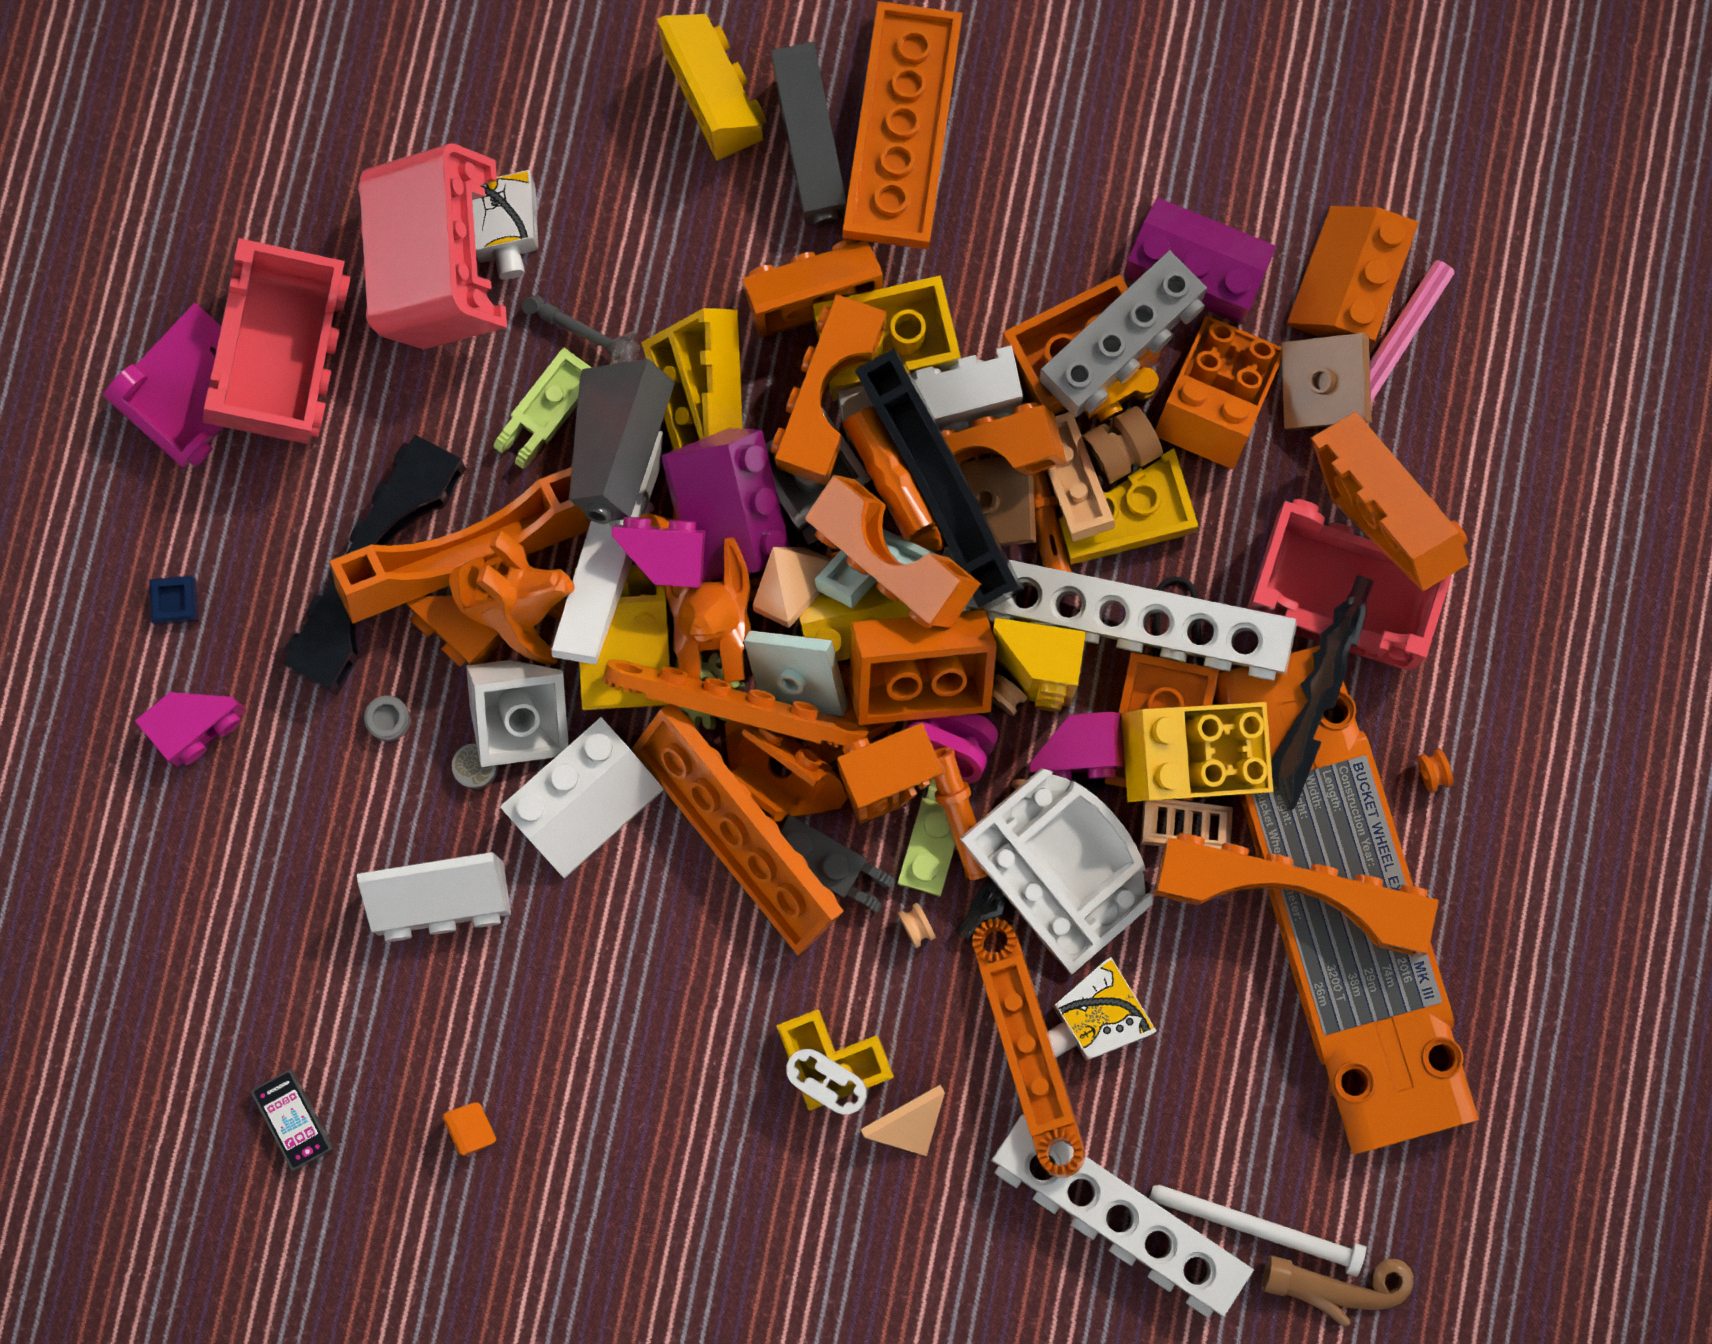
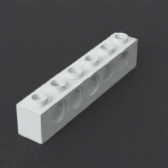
M1020 1115L991 1159L992 1162L998 1165L995 1171L997 1176L1015 1188H1018L1020 1183L1023 1182L1037 1191L1032 1199L1050 1212L1056 1214L1058 1209L1062 1208L1075 1218L1071 1226L1090 1239L1094 1240L1099 1233L1113 1243L1109 1250L1111 1253L1131 1266L1136 1259L1152 1269L1147 1277L1167 1291L1171 1292L1175 1285L1190 1295L1186 1303L1207 1318H1210L1213 1312L1221 1316L1226 1315L1254 1269L1086 1156L1081 1169L1070 1177L1059 1178L1051 1176L1044 1181L1036 1179L1030 1172L1029 1164L1037 1153L1025 1115ZM1060 1141L1051 1147L1049 1156L1053 1159L1055 1165H1066L1073 1158L1074 1150L1073 1147L1064 1141ZM1076 1179L1086 1180L1093 1190L1092 1199L1084 1206L1073 1204L1068 1197V1188ZM1115 1205L1126 1207L1131 1215L1130 1225L1122 1232H1115L1110 1229L1106 1221L1107 1212ZM1154 1231L1163 1232L1169 1240L1168 1251L1159 1258L1151 1257L1145 1249V1240ZM1192 1257H1200L1207 1265L1205 1279L1197 1284L1190 1283L1184 1276V1265Z

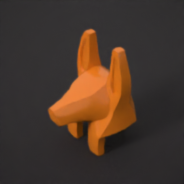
M502 530L496 531L489 545L494 551L493 553L472 559L454 568L451 572L449 586L453 599L463 614L485 626L495 629L511 648L524 657L546 665L556 664L558 658L552 657V649L539 636L534 626L547 613L560 621L566 604L564 598L574 591L575 585L570 577L561 569L543 570L531 567L527 561L525 548Z
M728 537L724 538L723 581L704 582L700 588L665 585L666 597L674 617L672 650L678 658L679 669L687 672L689 678L701 680V652L705 654L707 662L714 652L720 654L724 681L734 682L745 679L743 650L746 647L744 640L748 632L751 631L747 613L750 580L748 567L735 538Z

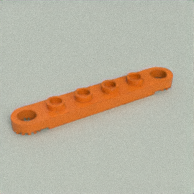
M609 660L606 663L602 678L605 684L615 687L614 689L619 690L621 687H624L623 692H627L628 689L631 693L637 692L640 694L643 692L646 693L645 698L819 744L823 740L829 745L835 744L834 747L836 748L843 745L842 750L845 746L855 741L867 738L869 733L868 729L864 726L858 725V723L851 720L821 713L818 707L810 703L794 701L791 705L776 701L774 695L762 690L753 689L749 693L731 689L732 685L726 681L707 678L704 682L689 678L687 672L675 667L664 666L659 670L629 661Z
M998 918L988 919V921L980 923V928L977 927L975 929L976 933L973 934L972 944L1030 1135L1042 1167L1052 1176L1059 1178L1070 1177L1083 1166L1085 1148L1017 933L1008 922ZM993 932H1003L1007 935V946L1004 947V950H1000V953H988L984 949L986 937ZM1066 1141L1073 1146V1158L1066 1165L1061 1164L1059 1166L1053 1164L1049 1159L1051 1147L1057 1142Z

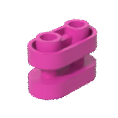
M977 714L910 720L905 729L923 722L934 750L942 747L954 749L955 759L963 782L972 784L981 778L987 765V757L992 753L998 740V731L990 720Z

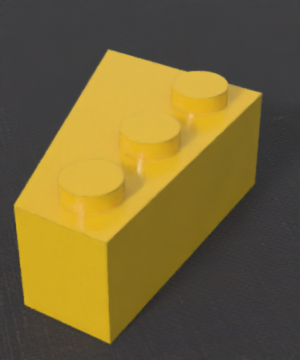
M703 308L641 342L646 359H650L675 382L664 414L673 450L728 428L743 429L738 310Z

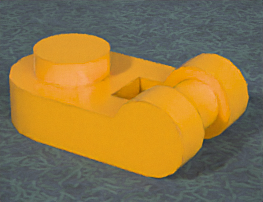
M1143 367L1138 369L1125 383L1122 384L1119 380L1114 382L1105 390L1109 394L1108 398L1094 412L1089 413L1086 409L1084 410L1088 419L1098 417L1100 423H1103L1123 411L1122 403L1132 398L1142 401L1151 398L1159 383L1157 373L1151 368Z

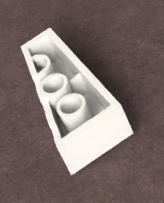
M1012 345L996 349L998 358L988 361L978 360L977 356L973 355L958 359L959 363L952 366L950 371L941 372V369L931 366L911 373L941 431L954 429L956 432L972 428L971 423L982 417L996 416L997 419L1012 415V410L1022 404L1023 394ZM863 385L838 391L842 422L860 410L873 406ZM844 428L847 444L852 451H855L856 448Z

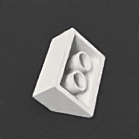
M600 717L503 803L500 808L565 879L664 789L631 749Z
M493 852L357 874L358 885L371 932L378 936L384 935L386 942L412 938V930L429 928V934L431 935L456 931V923L473 921L474 927L493 926L501 923L500 916L511 915L504 862Z

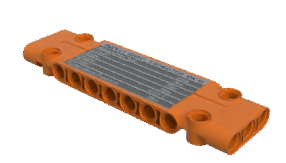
M1327 644V652L1320 670L1310 684L1312 690L1311 703L1281 763L1279 792L1273 781V792L1239 795L1258 858L1266 860L1267 854H1278L1294 859L1293 866L1308 870L1311 869L1312 864L1330 866L1339 870L1338 877L1355 880L1357 874L1373 876L1383 880L1382 887L1400 891L1401 885L1413 886L1369 741L1364 731H1359L1355 719L1356 704L1352 697L1348 695L1344 680L1336 704L1343 711V721L1341 723H1331L1322 715L1313 738L1314 740L1321 741V745L1296 807L1293 810L1287 809L1292 803L1294 772L1302 761L1307 734L1320 696L1333 685L1332 673L1335 650L1333 644ZM1320 645L1291 653L1286 675L1276 673L1274 681L1249 676V667L1244 666L1219 673L1215 692L1217 705L1267 702L1271 760L1307 703L1300 684L1314 671L1313 653L1320 649ZM1267 888L1314 1047L1321 1064L1326 1065L1329 1075V1090L1336 1099L1352 1155L1479 1120L1462 1066L1463 1052L1459 1044L1455 1042L1451 1030L1454 1028V1018L1431 941L1428 954L1422 957L1378 948L1348 917L1323 901L1295 891ZM1434 1046L1442 1047L1449 1055V1064L1444 1071L1434 1069L1429 1062V1053ZM1348 1070L1357 1072L1363 1081L1362 1090L1356 1096L1347 1094L1342 1088L1341 1079Z

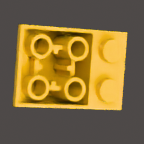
M631 565L597 664L579 662L582 710L668 705V703L645 698L646 693L643 692L640 694L637 692L631 693L629 689L627 692H623L624 687H621L619 690L614 689L615 687L608 686L602 680L606 663L609 660H624L659 670L664 666H670L665 585L653 584L638 565Z
M1267 702L1155 708L1121 712L1127 802L1273 792Z

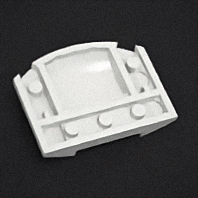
M1041 768L960 837V840L978 865L990 876L1035 931L1041 942L1070 974H1073L1153 904L1152 894H1145L1143 871H1146L1142 857L1130 834L1114 813L1083 786L1066 778L1053 775L1052 771Z

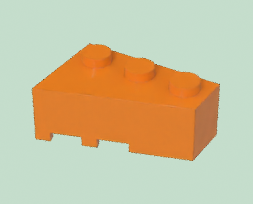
M923 722L871 744L868 738L855 741L843 748L844 755L837 757L839 777L859 825L901 808L917 795L914 786L918 785L919 789L926 788L930 785V779L940 777L944 773Z

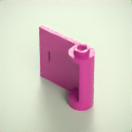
M196 303L181 316L136 365L131 364L111 382L103 394L113 406L182 468L189 463L197 467L212 451L213 448L209 443L224 428L203 423L204 406L208 387L210 388V379L222 326Z

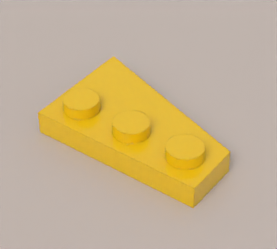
M1175 448L1163 454L1160 460L1144 470L1140 468L1128 476L1126 481L1107 493L1103 492L1114 519V529L1073 542L1064 517L1059 518V525L1070 565L1198 533L1199 527Z

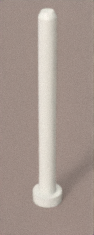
M1162 1185L1152 1187L1150 1199L1155 1203L1346 1266L1345 1273L1354 1277H1358L1362 1268L1366 1246L1354 1243L1351 1249Z

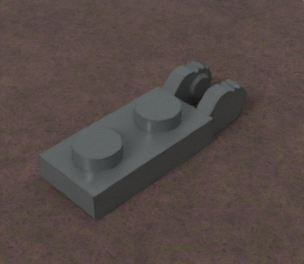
M789 815L780 833L792 848L805 858L809 869L822 885L841 898L846 899L848 897L869 910L878 913L882 903L873 895L867 892L864 893L852 886L860 873L871 878L873 882L884 888L892 889L896 880L889 874L867 863V859Z

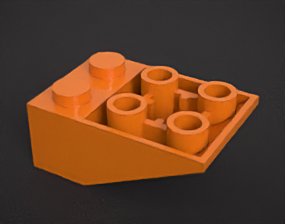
M1206 315L1156 426L1155 432L1158 438L1234 470L1282 360V347Z

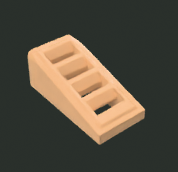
M1172 799L1143 801L1140 845L1164 847L1169 837L1177 839V836L1174 835L1176 813H1184L1183 833L1192 834L1193 814L1201 815L1200 837L1205 839V846L1221 849L1223 843H1231L1233 807ZM1158 811L1166 812L1165 834L1157 833ZM1210 816H1219L1218 841L1209 840Z

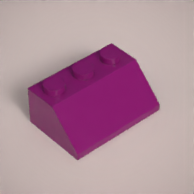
M1157 197L1129 255L1123 276L1137 281L1170 250L1207 287L1204 298L1201 301L1205 305L1203 309L1244 325L1277 246Z
M728 428L661 456L676 519L696 522L695 530H706L702 582L723 578L724 538H735L748 567V573L758 572L766 568L773 547H790L762 430Z

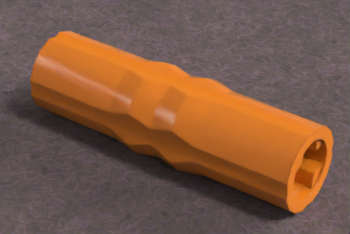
M874 406L860 410L843 422V426L904 540L914 539L935 527L937 522L921 490Z

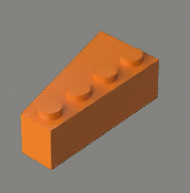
M1356 411L1311 437L1332 502L1422 591L1469 564L1464 548L1468 540L1461 526L1455 520L1450 521L1436 502L1427 495Z

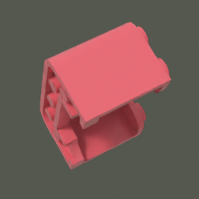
M450 143L370 167L362 172L358 191L361 203V235L364 251L363 274L367 300L366 319L369 326L378 335L424 350L507 328L506 306H494L486 294L487 290H491V281L477 276L472 200L485 197V188L481 187V185L497 181L496 160L460 145Z
M238 238L234 267L210 379V388L208 387L204 406L203 423L308 444L310 436L319 437L326 403L318 402L317 399L318 394L327 396L331 370L323 369L326 353L335 354L340 330L331 327L334 311L343 313L350 283V276L342 275L345 261Z
M1294 499L1293 503L1285 501L1276 516L1247 609L1294 618L1297 620L1295 635L1320 643L1321 633L1333 624V610L1347 600L1356 576L1362 575L1363 577L1354 596L1353 604L1346 612L1338 628L1327 636V644H1333V647L1338 649L1349 620L1357 610L1367 581L1370 578L1374 582L1366 600L1365 606L1367 611L1357 647L1351 645L1348 652L1393 667L1407 670L1416 669L1427 658L1452 575L1422 591L1370 539L1354 535L1355 530L1344 524L1330 523L1329 526L1323 525L1325 517L1318 513L1319 507L1314 503L1300 499Z

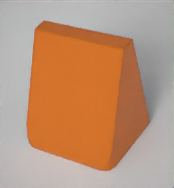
M471 1103L443 1114L444 1117L442 1118L459 1155L470 1156L496 1142V1136L481 1104Z

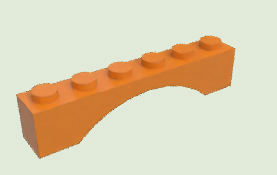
M572 467L537 480L506 507L461 531L414 544L391 546L371 544L330 560L336 590L352 623L449 586V577L454 568L472 559L494 552L489 545L496 531L502 530L525 548L526 555L587 532L591 520L584 515V511L569 500Z
M1178 833L1177 839L1169 837L1165 842L1154 891L1155 896L1200 905L1217 896L1242 889L1275 888L1295 891L1319 899L1342 912L1366 934L1375 947L1416 957L1428 954L1439 900L1427 897L1428 890L1411 885H1401L1400 891L1382 887V879L1357 874L1355 880L1338 877V869L1320 864H1312L1310 870L1293 866L1294 859L1278 854H1267L1266 860L1248 856V848L1235 844L1223 843L1221 849L1204 845V838L1187 833Z

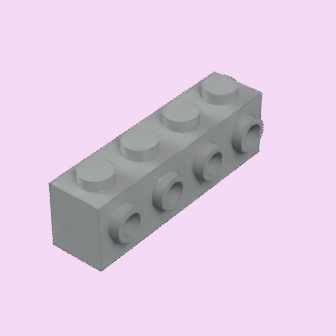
M1169 250L1041 369L1039 381L1075 418L1085 409L1089 413L1094 412L1108 398L1109 394L1105 390L1117 379L1122 384L1125 383L1140 368L1141 364L1138 360L1147 351L1150 350L1153 354L1157 353L1173 337L1170 330L1181 320L1188 324L1203 310L1205 305L1201 301L1204 298L1207 287Z

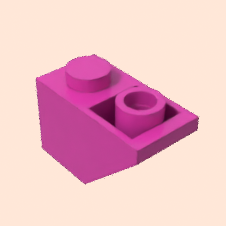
M624 517L623 525L615 524L612 527V537L653 584L700 588L703 580L706 530H695L696 522L669 520L668 528L650 527L651 519Z
M169 692L137 718L135 722L167 761L179 767L183 763L190 765L198 760L207 750L204 745L215 736L223 737L232 732L241 723L239 717L247 710L233 697Z
M1101 712L1069 715L1029 763L1030 772L1036 773L1039 769L1043 768L1052 771L1053 775L1072 781V773L1087 772L1088 779L1114 778V770L1125 769L1121 714Z

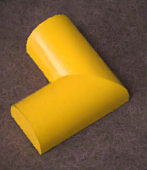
M819 1009L776 1025L788 1058L799 1050L813 1049L857 1075L864 1082L866 1088L894 1078L878 1035L835 1051ZM810 1057L807 1062L799 1059L795 1065L800 1070L798 1079L802 1082H805L810 1077L823 1083L827 1076L815 1069L817 1060L814 1057ZM831 1080L827 1087L835 1091L839 1095L838 1099L854 1094L856 1084L849 1081L847 1085L842 1086ZM801 1091L809 1111L824 1105Z

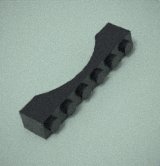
M892 349L855 369L870 401L921 490L955 563L981 583L973 595L978 608L987 611L1025 591L902 355L895 349Z
M417 435L413 436L409 444L403 443L393 460V466L396 468L388 482L383 480L377 486L372 496L371 503L374 506L366 520L361 518L354 526L349 539L352 545L346 554L371 544L387 545L398 533L417 519L446 506L467 469L461 458ZM330 569L328 573L330 583L323 595H316L310 603L306 612V618L309 620L301 634L295 633L287 643L284 650V656L287 658L283 664L293 673L338 696L359 659L356 642V623H352L336 590L332 570Z

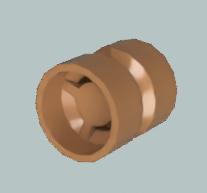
M1137 406L1114 417L1113 426L1109 427L1106 424H1102L1082 435L1093 467L1107 485L1131 473L1132 464L1142 467L1163 455L1162 446L1154 428L1146 415Z

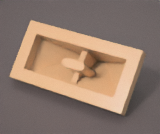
M773 547L752 605L753 610L790 628L820 595V592L816 589L815 578L832 560L806 547Z
M941 1085L860 1130L866 1139L927 1156L945 1092Z

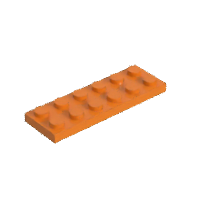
M878 1L842 238L929 250L962 21L961 12Z
M668 704L660 709L631 750L659 782L665 792L797 955L801 954L825 932L844 910L837 903L832 891L824 887L809 869L805 858L796 852L783 837L776 822L766 816L753 800L749 789L739 782L727 768L719 752L710 747L697 731L692 719L676 705Z

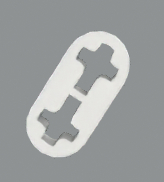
M802 1049L795 1052L789 1058L787 1076L790 1082L831 1110L840 1114H852L859 1111L865 1104L867 1088L864 1082L857 1075L813 1049ZM810 1057H814L817 1060L815 1069L827 1076L824 1082L820 1083L810 1077L805 1082L798 1079L800 1070L795 1067L797 1061L800 1059L807 1062ZM831 1080L842 1086L847 1085L849 1081L856 1084L854 1093L859 1096L858 1101L855 1104L847 1102L843 1107L836 1103L839 1095L828 1088V1084Z

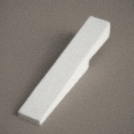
M662 431L658 433L631 517H639L644 514L662 465L661 456L665 454ZM623 519L610 521L606 524L591 521L573 578L575 588L568 595L552 646V657L597 664L633 562L630 556L612 537V527L615 524L623 525Z

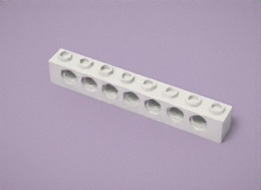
M945 547L943 556L949 557L954 561L949 547ZM1013 560L1009 561L1022 586H1034L1037 588V602L1030 608H1020L1016 603V596L986 611L990 622H994L995 618L1008 620L1015 618L1029 621L1033 624L1086 632L1085 642L1099 644L1101 636L1117 640L1116 648L1142 653L1143 646L1161 649L1160 657L1174 661L1186 662L1187 655L1205 658V667L1222 671H1230L1232 664L1249 667V676L1271 681L1275 680L1276 673L1282 675L1287 673L1297 627V620L1290 617ZM1071 594L1079 596L1082 601L1080 612L1070 618L1061 616L1059 612L1061 600ZM972 596L963 611L981 609L978 608ZM1114 603L1123 605L1126 611L1124 621L1115 627L1106 626L1102 620L1104 609ZM1158 612L1166 614L1170 620L1168 630L1159 636L1148 634L1145 627L1148 617ZM1197 622H1208L1214 628L1213 638L1205 645H1196L1190 641V629ZM1242 631H1251L1258 636V646L1250 654H1240L1233 648L1235 636Z

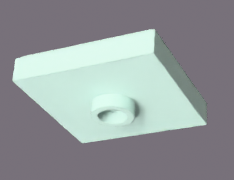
M759 631L748 632L744 644L757 690L774 695L776 701L791 705L794 701H803L815 705L821 713L836 716L844 715L848 702L832 640Z

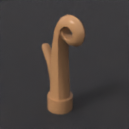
M1270 1255L1264 1267L1261 1287L1263 1292L1283 1297L1288 1295L1300 1299L1320 1309L1341 1326L1348 1327L1350 1320L1338 1306L1366 1310L1392 1308L1401 1304L1410 1295L1414 1285V1276L1411 1268L1405 1262L1398 1259H1387L1376 1267L1373 1274L1374 1290L1315 1273L1293 1265L1291 1260ZM1395 1272L1398 1274L1399 1281L1395 1288L1388 1291L1385 1286V1278L1387 1274Z

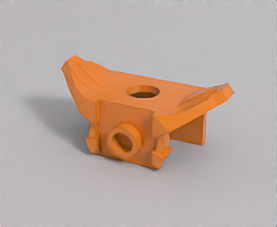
M736 721L725 722L730 771L739 782L749 789L757 805L771 814V819L782 821L786 815L802 816L840 809L848 798L847 793L844 791L843 783L840 777L832 771L833 768L821 760L815 752L805 748L789 735ZM771 757L791 770L792 773L785 777L775 774L770 766Z

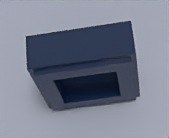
M194 576L149 579L151 622L154 625L199 621L197 580Z

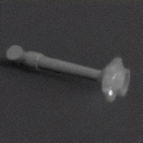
M532 295L522 301L521 307L526 314L532 315L536 313L548 323H555L608 349L610 365L635 361L638 357L640 345L635 343L636 333L630 332L612 340L560 312L559 308L549 303L545 304L539 295Z

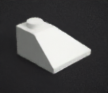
M514 660L466 665L470 710L481 767L553 758L569 746L562 670Z

